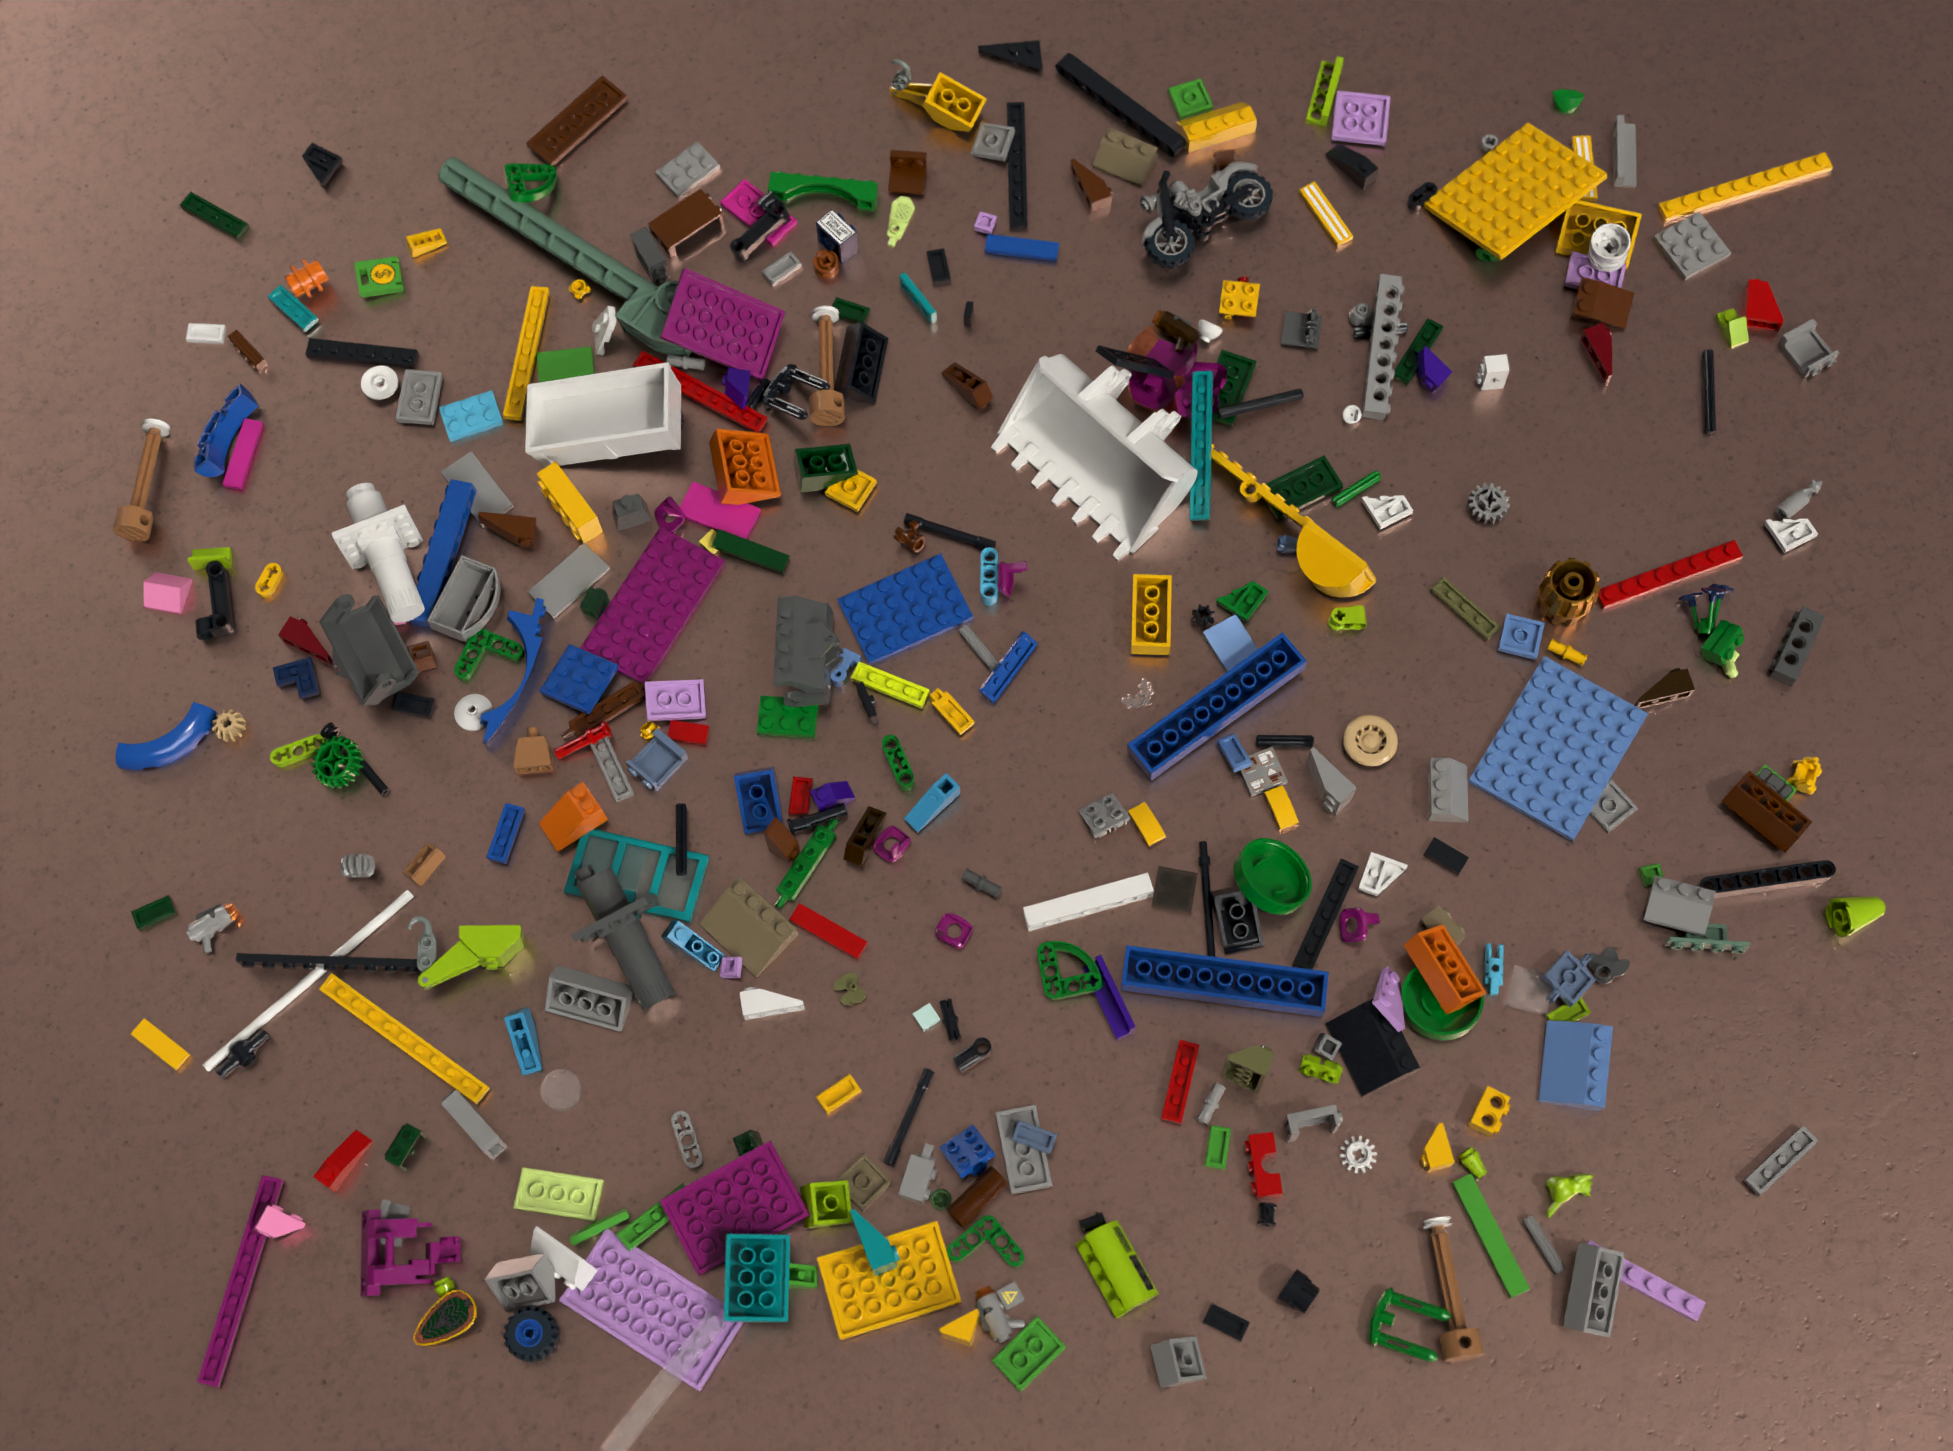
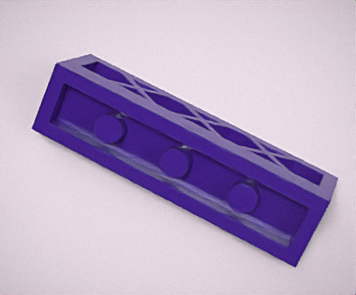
M1098 955L1095 957L1094 962L1102 975L1103 986L1099 991L1093 993L1117 1041L1135 1033L1136 1026L1102 956ZM1087 965L1082 967L1084 973L1091 972ZM1092 977L1091 982H1089V984H1091L1094 987L1096 986L1095 983L1098 982V980Z

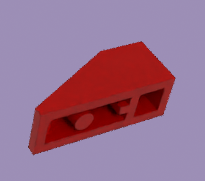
M356 1129L323 1162L313 1178L336 1192L373 1140Z

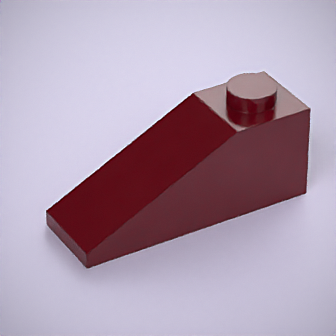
M1603 322L1583 330L1580 340L1604 384H1608L1612 376V333Z
M290 616L278 634L281 640L296 649L333 665V660L307 625L308 622L300 617L296 619Z

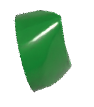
M1557 89L1553 91L1552 101L1558 111L1571 113L1579 107L1585 95L1572 89Z

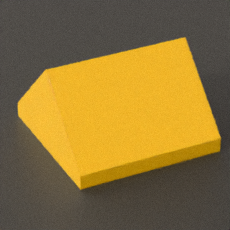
M978 1309L939 1328L942 1338L971 1347L979 1322Z

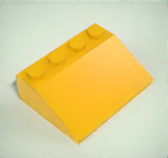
M1578 200L1564 212L1555 253L1571 256L1573 251L1588 255L1592 235L1595 230L1604 224H1618L1627 230L1631 239L1625 261L1626 268L1628 269L1642 214Z

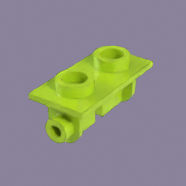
M1303 1054L1298 1072L1338 1084L1343 1069L1340 1063L1325 1060L1324 1065L1320 1064L1322 1058Z

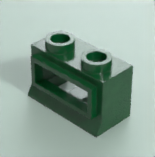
M406 1123V1125L401 1127L384 1154L386 1156L384 1159L405 1172L407 1168L402 1163L408 1154L412 1155L415 1152L413 1145L420 1136L425 1139L427 1135Z

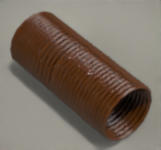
M989 1166L954 1203L946 1208V1211L962 1228H965L989 1205L990 1201L992 1202L1008 1186V1182L994 1167Z

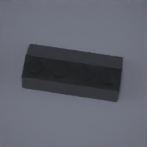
M863 322L847 327L834 390L842 393L846 400L875 403L888 337Z

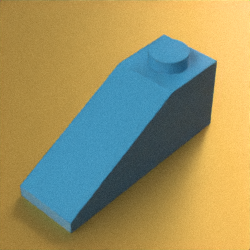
M529 1007L509 1012L504 1017L522 1075L542 1070L536 1028Z

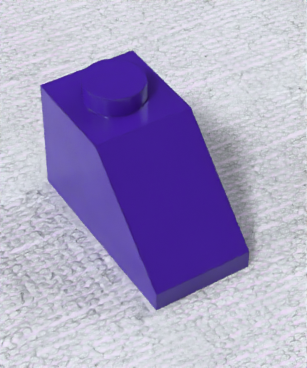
M1427 346L1417 354L1419 380L1426 389L1433 392L1447 379L1452 371Z
M728 367V373L723 375L722 385L725 386V394L741 409H745L750 371Z
M847 781L826 783L810 791L818 812L856 799Z

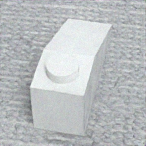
M749 987L740 992L742 1012L745 1020L805 1010L802 1000L760 988Z

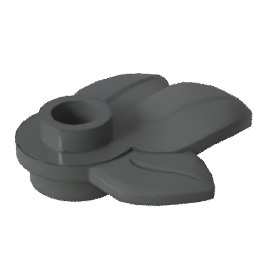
M1614 947L1605 950L1601 956L1592 952L1589 955L1592 959L1588 962V965L1594 971V978L1600 984H1608L1613 981L1614 977L1623 976L1629 968V960H1619ZM1602 973H1607L1608 976H1607V977H1601V974H1602Z

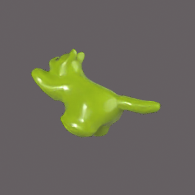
M1577 1173L1571 1175L1570 1178L1563 1176L1550 1177L1546 1186L1550 1189V1195L1554 1202L1547 1211V1217L1550 1218L1561 1203L1566 1202L1577 1193L1591 1197L1592 1181L1590 1179L1593 1178V1174Z

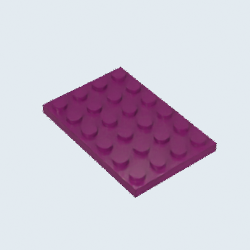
M684 268L660 338L727 367L748 370L751 377L762 380L786 311Z
M771 1140L660 1200L698 1276L726 1260V1234L774 1235L809 1216L808 1210Z

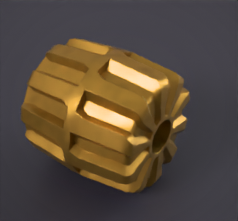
M1568 558L1563 562L1558 560L1542 578L1537 593V603L1541 604L1540 613L1542 616H1548L1552 624L1559 625L1561 622L1566 626L1575 625L1578 620L1582 621L1595 606L1600 591V586H1597L1600 578L1598 573L1591 569V564L1588 562H1581L1576 560V558Z

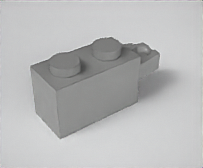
M925 1144L922 1154L917 1153V1156L910 1155L898 1193L899 1198L922 1205L924 1200L929 1199L931 1193L929 1184L931 1180H935L938 1168H935L936 1158L931 1157L934 1149L933 1145Z

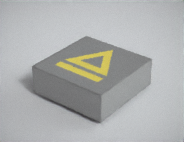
M1015 1281L996 1291L1006 1311L1025 1301Z

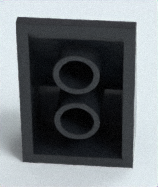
M1238 885L1210 891L1213 912L1224 954L1264 946L1257 906L1244 896Z

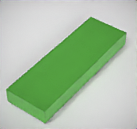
M626 1206L569 1234L571 1244L574 1246L628 1219L629 1212Z

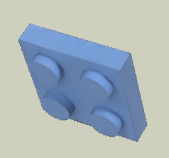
M1507 613L1498 651L1536 660L1545 623Z

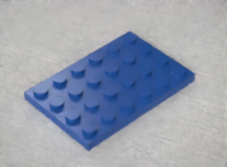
M941 553L837 599L869 666L974 619Z

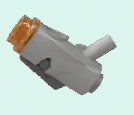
M232 902L229 904L225 903L224 905L219 904L197 914L196 921L188 926L189 930L186 933L192 942L194 940L197 942L202 941L203 952L210 953L212 952L210 939L214 937V933L217 931L221 932L230 923L236 921L240 914Z
M986 1286L975 1292V1306L979 1311L983 1331L990 1332L993 1341L998 1340L999 1343L1010 1339L1011 1328H1024V1319H1010L1008 1315L1004 1314V1307L999 1301L995 1290L991 1289V1286Z

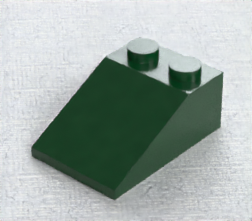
M850 444L795 449L793 464L800 492L819 491L858 475Z

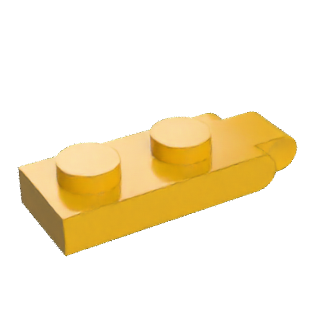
M937 688L929 694V697L933 700L931 702L932 706L960 736L975 724V721L947 691L943 693Z

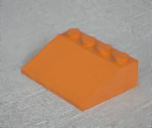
M716 429L709 441L720 503L740 505L780 497L781 492L769 434Z

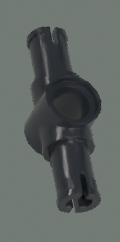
M261 1029L250 1040L237 1042L229 1051V1059L215 1070L222 1079H225L237 1067L244 1068L249 1066L257 1058V1049L270 1039L271 1036L264 1029Z

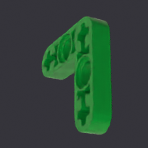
M481 629L469 638L454 667V673L459 680L466 681L470 679L485 650L516 662L524 657V649L518 642ZM483 635L485 639H481L478 643L477 637H481ZM502 641L503 646L500 649H494V642ZM507 645H508L509 649H511V650H513V651H515L516 648H517L518 651H519V653H515V654L513 655L512 652L507 649ZM469 651H477L475 658L469 659L467 657ZM466 667L467 673L463 672L461 675L459 670H464Z
M986 1215L978 1220L947 1248L949 1260L957 1263L965 1259L982 1243L988 1240L1010 1267L1018 1268L1024 1263L1023 1251L999 1222L990 1215ZM984 1221L988 1223L992 1221L993 1229L989 1230L987 1228L984 1230L983 1234L986 1236L982 1238L980 1232L975 1228L979 1227L981 1230L985 1226ZM970 1233L978 1236V1242L974 1245L966 1241V1237ZM1005 1236L1008 1240L1005 1247H998L995 1242L997 1237ZM963 1240L964 1245L967 1248H969V1250L966 1251L965 1248H963L960 1251V1257H957L956 1255L952 1257L951 1249H959L962 1246V1244L959 1242ZM1011 1245L1014 1246L1013 1248H1011V1251L1015 1255L1018 1253L1020 1254L1018 1263L1016 1261H1010L1011 1255L1008 1251L1006 1255H1004L1003 1253L1004 1251L1008 1250Z

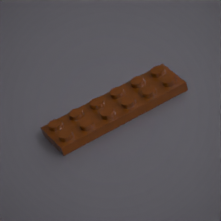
M602 75L526 143L527 147L548 165L554 166L628 100L627 95Z

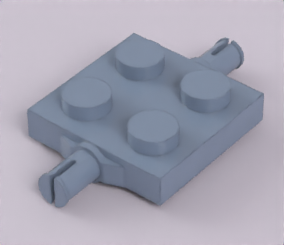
M1566 950L1541 977L1552 989V992L1546 997L1549 1003H1554L1560 997L1571 1007L1596 980L1586 967L1587 963L1592 959L1591 956L1588 957V953H1585L1579 960Z

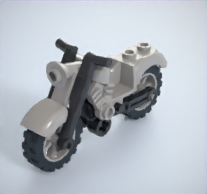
M1232 162L1222 171L1219 170L1211 175L1208 186L1200 192H1195V189L1191 190L1185 183L1178 180L1172 182L1168 188L1167 182L1170 172L1165 170L1158 183L1159 189L1157 194L1140 196V207L1143 211L1151 214L1154 208L1156 209L1157 218L1147 225L1141 242V247L1145 248L1146 252H1148L1147 256L1149 259H1152L1154 264H1159L1162 268H1179L1192 257L1195 238L1199 241L1208 240L1213 225L1232 216H1236L1242 221L1243 219L1247 221H1252V219L1258 220L1260 216H1264L1267 210L1270 209L1273 190L1272 188L1270 189V183L1266 182L1263 176L1260 177L1256 173L1258 165L1250 162ZM1158 238H1160L1163 242L1157 243ZM1181 240L1183 245L1177 244L1176 242ZM1175 248L1181 249V251L1176 253Z

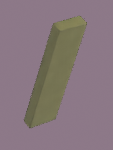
M1444 576L1430 589L1433 595L1486 642L1500 629L1501 626Z

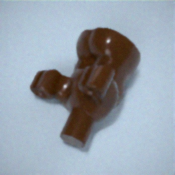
M912 520L909 523L911 527L909 530L905 531L900 527L896 528L895 533L897 535H894V539L909 547L913 552L918 553L924 547L926 538L916 533L919 523Z

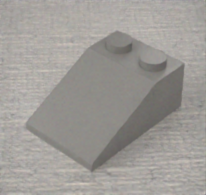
M1312 747L1306 762L1319 798L1323 803L1322 806L1327 812H1332L1336 816L1352 800L1357 787Z

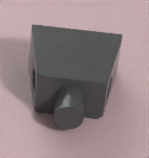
M639 494L625 495L621 499L613 501L612 515L617 531L652 521L647 503Z

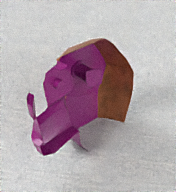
M1149 325L1132 341L1126 352L1154 358L1175 374L1172 379L1127 369L1132 373L1128 387L1134 402L1154 412L1164 409L1169 414L1176 411L1181 417L1190 418L1192 416L1193 372L1211 370L1213 372L1212 414H1214L1220 402L1218 399L1219 392L1226 383L1227 369L1220 363L1196 362L1198 349L1195 338L1193 351L1183 347V352L1177 353L1175 351L1176 345L1159 339Z

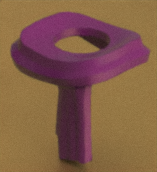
M667 497L654 511L659 526L672 533L685 520L683 511L672 497ZM665 512L667 515L675 516L673 522L668 523L665 520Z
M1003 561L998 564V590L1006 597L1011 596L1014 587L1013 573L1028 571L1026 561L1006 564Z
M892 825L877 837L873 849L884 860L894 862L910 844L911 839L903 831ZM890 837L896 838L899 843L896 842L890 851L886 850L884 847L885 840Z
M1359 907L1343 909L1340 914L1342 940L1344 942L1365 940L1368 935L1367 923L1372 925L1379 924V914L1366 913ZM1351 917L1357 921V929L1353 933L1347 931V920Z
M946 913L939 921L935 929V935L938 939L956 948H963L972 933L973 926L956 914ZM955 923L962 928V933L959 937L951 938L948 936L947 927L950 924Z

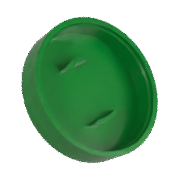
M1270 838L1252 840L1241 850L1234 861L1233 872L1239 889L1251 903L1266 912L1277 915L1292 913L1306 901L1311 893L1312 879L1307 865L1291 847L1278 840Z
M1417 966L1405 978L1401 992L1403 1014L1406 1021L1415 1031L1434 1040H1453L1467 1034L1477 1024L1484 1005L1483 995L1463 1008L1446 1014Z

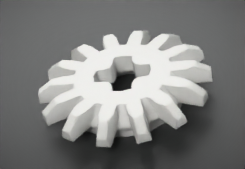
M1354 1136L1351 1137L1352 1143L1346 1140L1347 1148L1342 1146L1340 1148L1345 1154H1340L1339 1156L1346 1158L1342 1164L1349 1163L1350 1165L1347 1168L1349 1171L1352 1166L1355 1167V1173H1358V1168H1361L1362 1172L1365 1173V1166L1371 1170L1373 1167L1369 1163H1376L1372 1156L1377 1155V1152H1371V1149L1375 1147L1374 1144L1368 1146L1367 1144L1370 1140L1367 1139L1364 1143L1362 1142V1136H1359L1358 1141H1355ZM1359 1149L1362 1151L1361 1154L1364 1155V1158H1359L1357 1161L1352 1152H1357Z

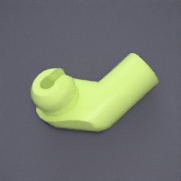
M1735 650L1732 659L1727 660L1722 666L1724 673L1731 679L1738 675L1734 662L1739 657V653Z

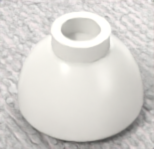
M1201 319L1198 323L1200 339L1208 343L1210 340L1219 337L1223 332L1221 327Z

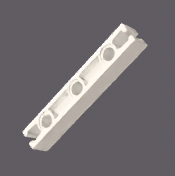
M1144 873L1023 907V915L1028 931H1033L1153 897L1154 890L1149 874Z

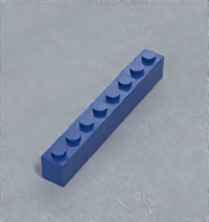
M451 479L449 485L445 488V499L440 504V515L435 520L434 534L429 539L428 553L424 555L423 568L417 578V590L425 609L420 616L410 620L412 625L431 628L427 620L450 578L477 492L472 483Z

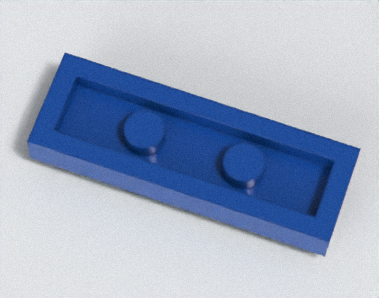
M505 803L486 856L488 860L507 864L525 812L524 807Z

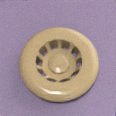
M1363 715L1355 718L1347 725L1343 734V745L1347 754L1355 762L1365 766H1379L1388 762L1397 750L1398 738L1393 726L1384 718L1376 715Z

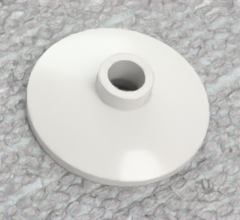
M375 366L369 369L361 379V388L364 394L375 400L390 397L398 387L396 373L386 366Z
M470 694L463 697L457 703L454 717L461 728L468 731H477L487 726L480 724L481 716L483 713L492 711L493 707L486 697L479 694ZM471 708H475L474 712H469Z

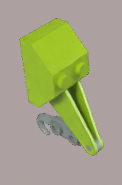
M417 916L408 923L409 930L412 929L413 924L416 922H421L424 925V931L418 941L417 966L422 972L418 978V983L425 990L479 965L486 967L488 970H497L498 967H504L524 948V933L521 925L459 926L460 941L436 961L437 942L429 919L424 916Z

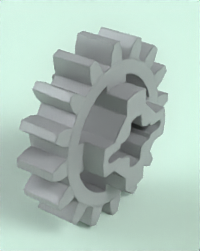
M1483 483L1482 488L1477 485L1475 491H1471V497L1468 499V503H1470L1468 510H1473L1471 515H1477L1478 521L1483 518L1484 523H1487L1488 520L1494 523L1496 518L1500 521L1503 516H1506L1510 506L1508 503L1510 498L1508 496L1505 497L1506 490L1500 491V485L1494 488L1493 483L1489 487H1487L1486 483Z

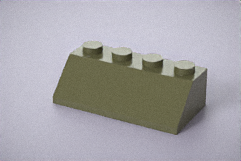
M1255 1045L1229 1054L1221 1077L1258 1094L1275 1054L1272 1053V1049L1264 1045L1260 1047Z

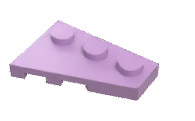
M1387 966L1381 970L1372 1003L1399 1032L1405 1029L1401 980L1397 973Z

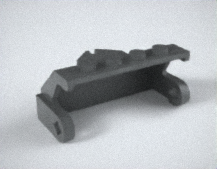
M345 594L333 602L319 623L332 646L333 669H337L339 666V671L336 672V675L349 679L362 706L378 705L386 697L411 685L420 673L380 596H372L365 606L350 611L355 605V601L352 595Z
M800 596L778 598L773 683L776 687L791 685L800 689V691H790L784 694V704L786 706L803 707L830 704L831 674L844 661L843 657L838 658L839 654H844V651L838 646L840 644L838 636L833 634V611L829 603H820Z

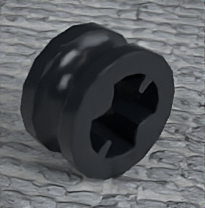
M330 722L323 727L320 735L325 740L328 738L332 740L333 736L339 735L340 729Z

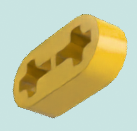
M277 563L268 564L255 585L256 592L262 598L272 596L283 577V570ZM277 570V574L273 573L271 575V571ZM262 587H268V590H261Z

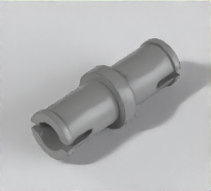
M668 354L666 363L669 362L671 366L682 367L684 370H688V368L704 370L705 367L704 358H692L689 355L675 356Z
M1216 1082L1213 1083L1207 1098L1203 1100L1204 1104L1196 1120L1208 1125L1214 1110L1219 1107L1218 1102L1226 1089L1224 1086Z

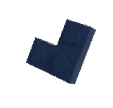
M311 657L273 667L278 687L296 683L300 699L320 694Z

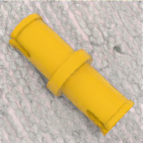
M1553 638L1547 646V650L1562 656L1564 660L1569 659L1580 666H1583L1588 656L1573 649L1571 645L1566 646Z

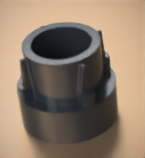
M1296 1269L1277 1299L1285 1305L1305 1313L1320 1290L1307 1275Z

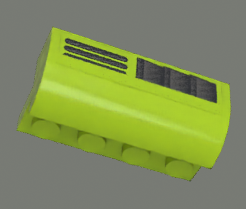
M1118 1220L1098 1227L1075 1244L1116 1319L1135 1307L1145 1304L1159 1294Z

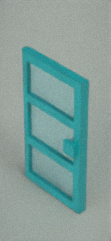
M593 829L579 840L563 892L567 895L583 898L577 886L580 881L576 879L575 871L586 865H592L597 874L612 867L630 904L655 893L658 901L654 902L655 907L644 913L691 923L710 856L687 850V874L685 876H677L676 847Z

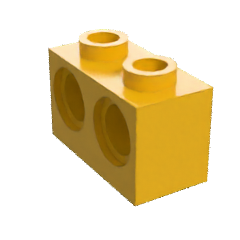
M1487 1086L1469 1121L1468 1127L1488 1137H1491L1494 1132L1498 1134L1502 1126V1122H1500L1502 1114L1506 1116L1511 1106L1508 1103L1510 1097ZM1496 1099L1499 1102L1500 1107H1493L1490 1103V1100ZM1482 1118H1489L1491 1126L1484 1125Z

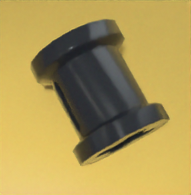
M1258 1203L1260 1218L1257 1221V1225L1275 1227L1274 1214L1277 1205L1273 1203Z

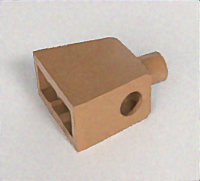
M537 727L527 728V737H521L517 740L513 765L517 774L554 771L546 736H539V728Z

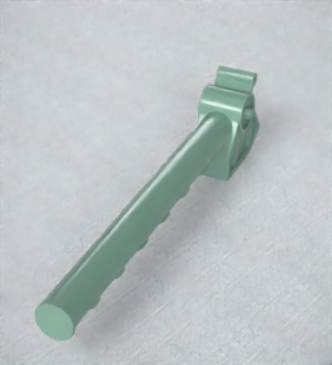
M451 157L445 161L438 175L441 183L626 301L615 315L623 331L660 354L666 356L668 354L690 356L691 351L660 338L678 281H667L660 287L656 286L528 203L510 200L506 189L456 157Z

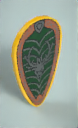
M453 1290L446 1293L420 1321L413 1337L415 1344H437L468 1330L476 1318L474 1299L463 1290Z

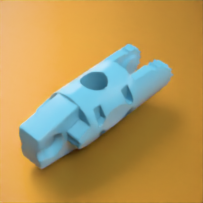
M1485 943V984H1488V995L1497 996L1499 994V985H1503L1504 945L1499 944L1497 947V958H1491L1492 946L1489 943Z

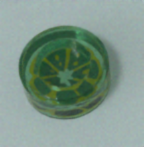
M937 1189L932 1193L931 1204L936 1210L943 1211L951 1205V1195L947 1190Z

